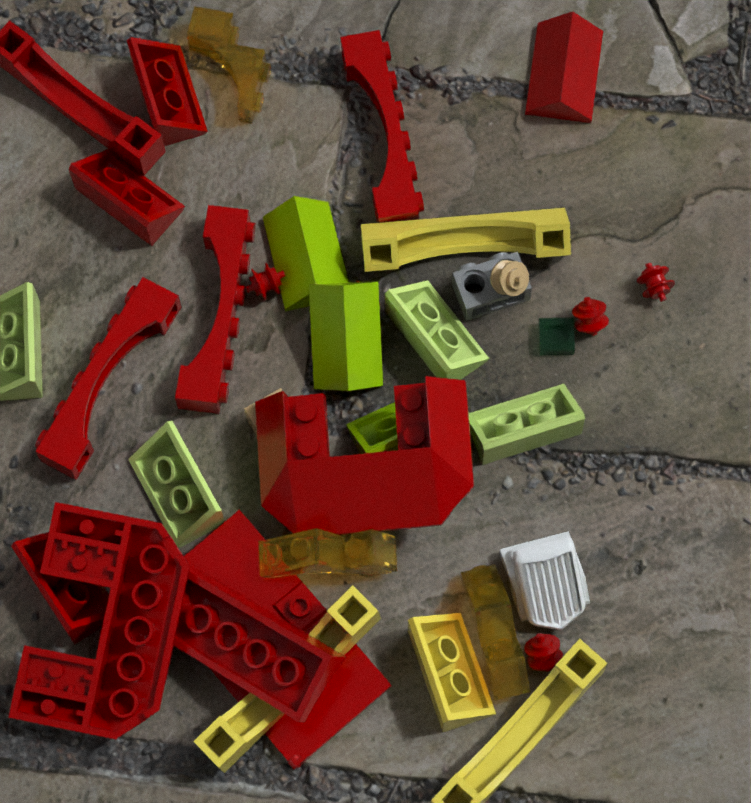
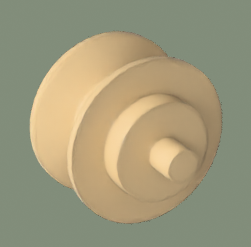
M502 260L492 269L490 276L491 285L499 294L518 296L528 286V270L521 262Z

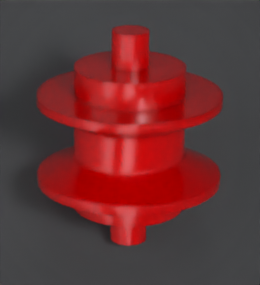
M267 262L263 272L257 273L251 269L253 275L249 277L251 284L245 287L248 293L254 291L256 296L262 295L264 301L266 300V293L271 290L280 294L278 288L282 286L280 279L286 277L283 270L277 273L275 267L269 268Z
M651 262L645 264L646 269L637 278L638 284H646L647 287L642 293L643 297L659 298L660 302L667 300L665 295L670 293V289L675 285L673 280H666L665 278L669 268L667 266L660 267V265L653 266Z
M585 297L584 301L572 309L573 316L578 318L575 322V329L579 332L589 333L591 336L597 335V332L605 328L609 323V318L603 314L606 311V304L602 301Z
M542 633L528 640L524 649L525 653L529 656L527 660L529 667L536 671H551L563 657L562 651L559 650L560 640L554 635Z

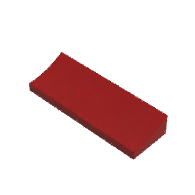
M189 564L190 570L174 646L297 722H305L320 694L346 659V656Z

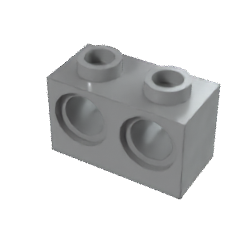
M518 251L511 254L507 252L495 254L489 258V261L477 265L475 263H467L452 273V287L465 321L530 300L532 290L530 282L525 291L518 296L499 294L491 285V272L498 262L510 260L522 263ZM471 284H477L483 290L479 293H470L466 290V287Z

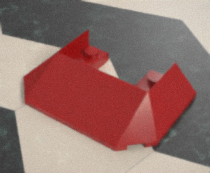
M425 376L426 383L394 386L398 450L330 457L327 406L324 393L288 397L284 391L255 401L261 506L299 539L442 526L458 503L474 488L466 380Z
M55 502L40 574L110 588L95 659L24 645L8 718L116 740L160 711L190 565L162 523Z

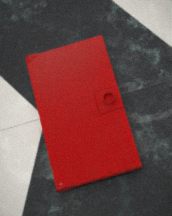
M240 509L184 556L189 564L307 634L314 629L327 613L326 608ZM357 644L344 655L346 659L320 694L305 722H297L284 714L265 733L293 770H296L323 745L392 687ZM210 668L237 702H240L250 693Z

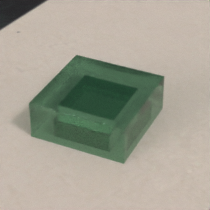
M539 318L540 355H574V318Z

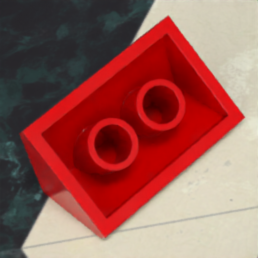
M573 11L538 22L525 115L591 123L603 30Z
M134 37L127 39L131 62L151 126L162 135L164 146L206 134L208 130L181 46Z
M109 149L71 163L68 169L77 191L151 246L185 208L182 203Z
M49 532L13 542L11 545L12 549L74 645L103 626L109 594L104 586L40 574Z

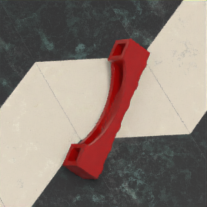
M10 20L0 30V67L143 176L166 152L162 135L139 117H132L115 108L81 84L54 61L35 42L33 37Z
M380 30L340 37L341 54L347 81L354 80L369 96L381 118L387 139L388 156L384 175L379 187L372 188V199L377 223L419 220V212L424 211V203L421 191L415 192L413 181H418L415 162H408L406 151L411 150L408 131H401L400 121L404 120L401 100L395 101L393 91H397L398 86L395 71H388L387 62L391 61L388 41L382 42Z
M208 205L203 240L205 249L213 251L220 268V300L214 325L202 349L188 366L180 365L175 394L178 409L219 414L221 403H227L229 383L225 382L226 370L232 371L235 351L230 350L232 338H238L240 318L235 317L237 306H243L245 298V286L241 285L242 274L248 275L250 268V254H246L247 243L254 242L256 224L250 221L249 210Z
M142 277L137 286L133 285L129 289L125 297L126 305L120 314L116 313L111 318L107 327L108 334L103 342H98L93 347L89 357L90 363L84 372L80 371L76 375L71 386L73 391L66 401L62 400L56 407L53 415L55 420L48 430L44 429L37 438L35 444L37 449L35 452L39 460L74 480L78 479L94 452L91 442L88 440L89 423L94 404L105 381L118 363L137 345L157 333L165 336L182 308L179 295Z

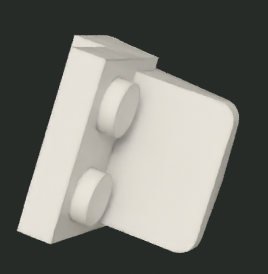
M569 531L500 549L501 559L511 585V594L521 622L528 620L532 625L562 630L583 613L586 604H590L585 574Z

